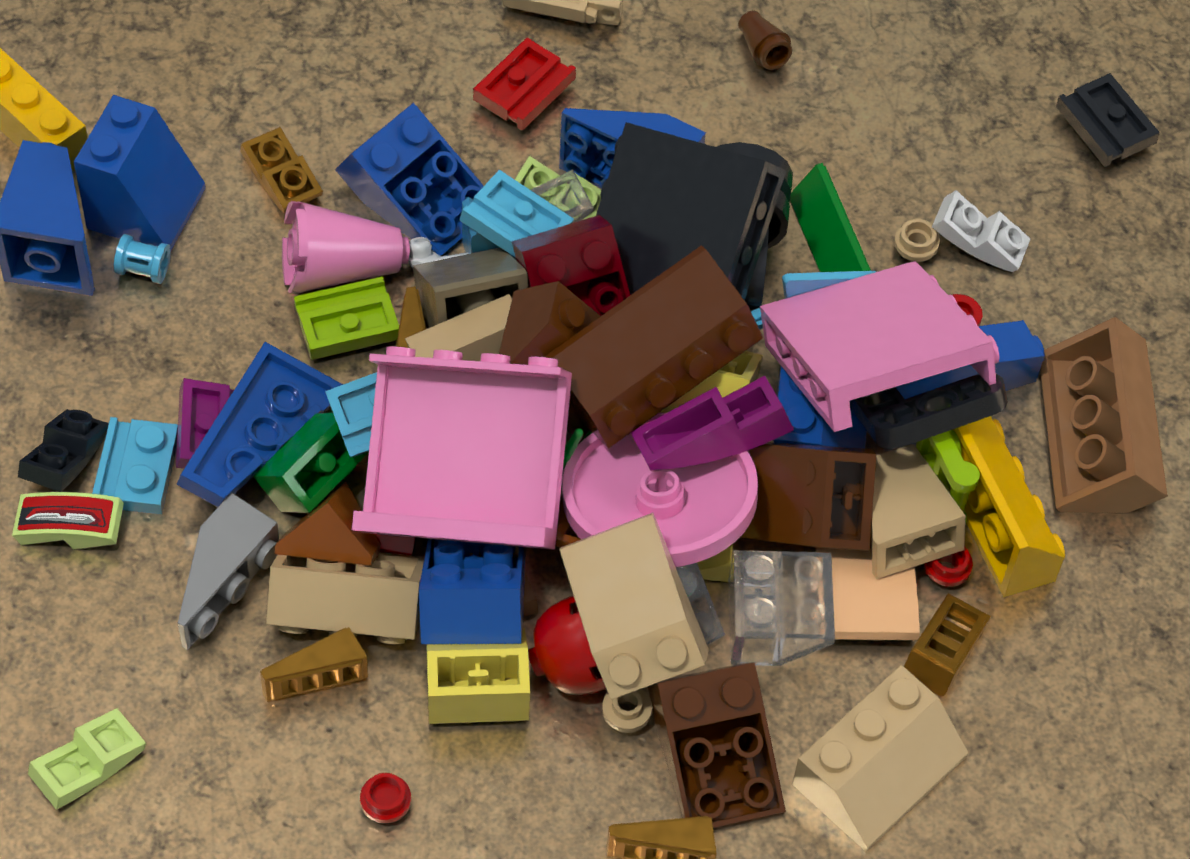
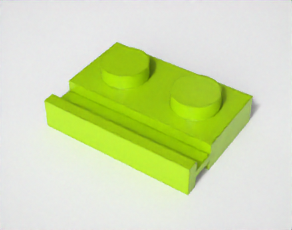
M383 276L294 296L295 310L299 317L311 360L395 341L398 338L399 324L389 294L386 291Z

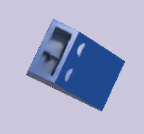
M414 102L352 152L335 169L367 207L392 226L400 228L401 232L408 238L425 237L429 239L432 245L431 251L440 256L462 238V222L460 221L462 202L468 197L474 199V196L484 187Z
M565 108L561 114L559 169L569 175L574 172L602 189L613 164L616 142L622 135L626 122L705 144L706 132L668 114Z
M428 539L419 585L421 644H521L524 619L526 547H519L518 557L513 558L515 546Z

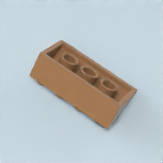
M1113 317L1045 349V358L1040 371L1056 509L1060 512L1130 513L1168 497L1146 339L1118 318Z

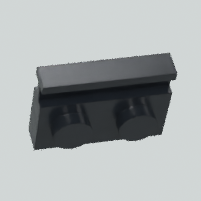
M1111 73L1075 88L1074 93L1068 96L1062 94L1058 97L1056 108L1104 167L1109 166L1111 161L1118 157L1122 160L1156 144L1160 132Z

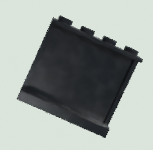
M626 122L622 135L618 138L615 145V157L608 179L605 180L601 189V201L596 216L601 215L612 224L630 295L702 245L745 301L786 170L764 160Z

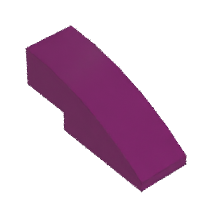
M764 375L723 398L717 387H714L637 428L631 434L649 469L662 470L704 464L737 455L766 444L794 429L781 402Z

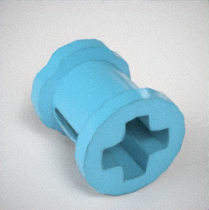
M124 234L116 249L114 272L120 275L131 272L151 277L152 282L161 284L170 263V245L161 243L157 247L134 241L133 236Z

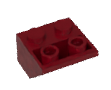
M601 215L512 241L516 260L527 272L528 288L559 281L600 316L630 296L612 224Z

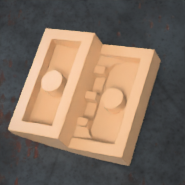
M816 548L814 564L818 586L817 612L821 639H919V608L914 567L876 579L872 573L871 548L870 551Z

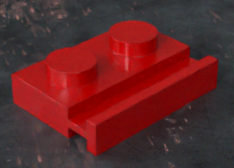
M526 37L473 88V100L506 121L511 119L517 123V128L523 131L576 79V67L573 65L567 67L561 63L560 57Z

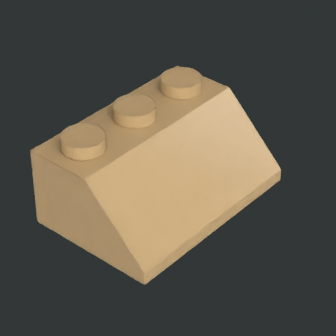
M380 552L374 563L368 566L278 554L270 566L266 624L279 625L280 631L292 634H301L308 632V629L326 630L328 635H331L345 627H349L355 637H357V634L377 636L378 641L387 644H402L406 642V639L414 640L420 624L419 585L425 557Z
M900 665L798 758L792 785L867 852L966 759L968 751L939 697Z

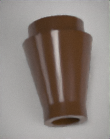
M758 11L746 12L740 18L738 28L743 33L754 62L758 66L774 70L788 62L792 55L791 39L788 34L763 18Z

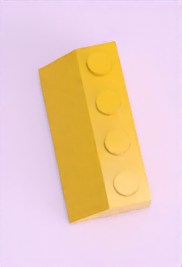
M990 416L953 429L961 444L963 460L976 465L980 473L977 487L974 491L970 492L965 507L967 514L966 524L1003 597L1055 582L1065 559L1063 543L1056 533L1052 534L1044 519L1045 513L1041 500L1037 495H1032L1024 481L1025 476L1022 464L1016 456H1011L1005 444V436L1000 422L997 419H992Z

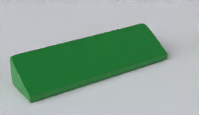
M823 163L816 164L791 192L790 203L819 272L871 271L826 166Z

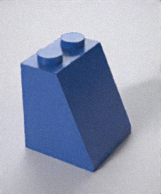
M113 95L74 160L86 229L117 239H121L124 234L133 236L136 242L157 247L161 243L170 245V251L206 189L204 180L156 108Z
M23 140L0 200V267L3 280L5 282L93 296L95 287L67 147L57 146L49 142L38 143Z

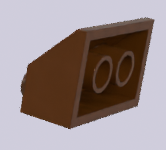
M559 281L516 290L513 293L499 354L510 356V364L528 365L529 357H545L601 316ZM569 400L567 431L573 434L576 429H581L583 436L580 441H582L589 429L582 423Z

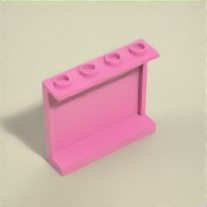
M916 261L760 306L765 346L834 432L852 427L850 400L960 367L971 365L989 385L996 384L995 364L999 362V350L994 338L991 335L987 336L977 326L973 316L967 315L958 306L953 295H948L938 285L936 278L933 275H928Z
M388 346L386 348V355L370 354L369 361L378 364L365 496L363 511L353 512L352 530L369 534L555 550L572 373L558 367L557 359L546 357H529L528 365L510 364V356L502 354L481 353L480 361L462 360L463 353L434 350L433 358L415 357V349Z

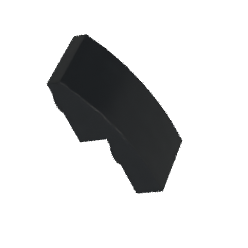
M66 409L45 425L43 443L20 460L18 478L59 492L63 491L93 457L106 436L109 423L93 418L86 411Z

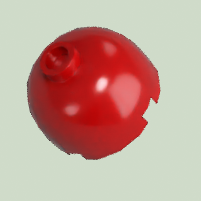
M574 595L562 599L550 606L536 622L533 631L535 647L528 649V657L532 669L537 677L546 675L553 687L568 695L584 696L606 689V686L592 655Z

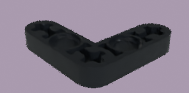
M976 374L904 399L897 388L894 387L849 401L850 408L874 442L886 449L904 447L1001 412L1008 403L1003 378L997 374L996 384L989 385L980 374Z

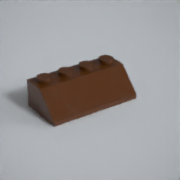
M701 245L545 357L557 359L558 367L572 373L570 402L582 423L609 449L763 339V336L747 303L709 252Z

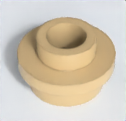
M911 219L897 230L894 245L902 257L911 261L921 262L929 260L937 253L939 236L936 230L932 228L930 222L924 219Z
M643 689L612 700L607 693L603 699L602 714L605 721L614 730L621 733H633L643 728L649 722L652 714V702L649 695ZM629 702L636 705V708L631 711H625L619 707V704Z

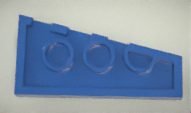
M264 342L182 471L176 485L219 507L231 493L235 494L249 482L253 475L315 413H325L331 408L325 391L343 384Z

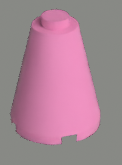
M291 201L287 206L284 224L293 225L292 229L289 230L288 238H282V269L285 285H290L289 293H303L395 274L400 271L401 264H407L409 261L408 237H402L401 230L398 227L304 202Z

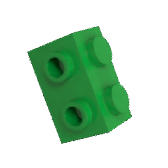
M315 413L253 477L280 512L310 513L343 478L347 477L356 468V465L369 452L350 458L334 414Z

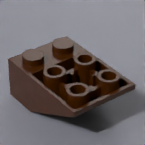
M768 442L747 450L757 472L758 499L754 517L740 538L819 548L870 551L877 456L872 449Z
M755 662L741 663L669 678L648 686L657 734L682 818L712 817L713 828L786 812Z

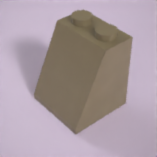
M502 248L413 265L415 286L419 290L423 318L427 329L510 294L511 298H513L514 291L528 288L525 268Z

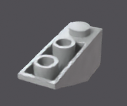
M233 493L200 526L178 619L181 644L186 650L198 638L203 639L212 632L222 611L230 602L232 604L237 603L246 593L250 580L261 568L267 569L270 567L278 555L274 554L275 544L279 541L277 522Z

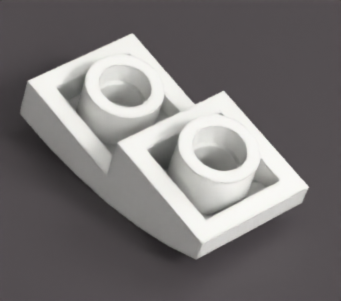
M957 190L944 197L932 225L933 229L965 252L986 263L1010 272L1019 269L1030 242V238L1000 211L987 218Z

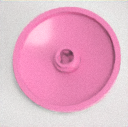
M658 413L657 415H655L654 417H652L650 420H648V421H647L646 423H644L643 425H645V424L651 422L652 420H654V419H656V418H658V417H660V416H662V415H664V414H666V413ZM592 433L577 446L571 459L566 463L562 477L563 506L570 526L580 539L654 513L675 567H681L713 557L739 539L750 525L756 511L758 478L754 462L748 451L704 464L674 469L650 470L631 433L609 449Z

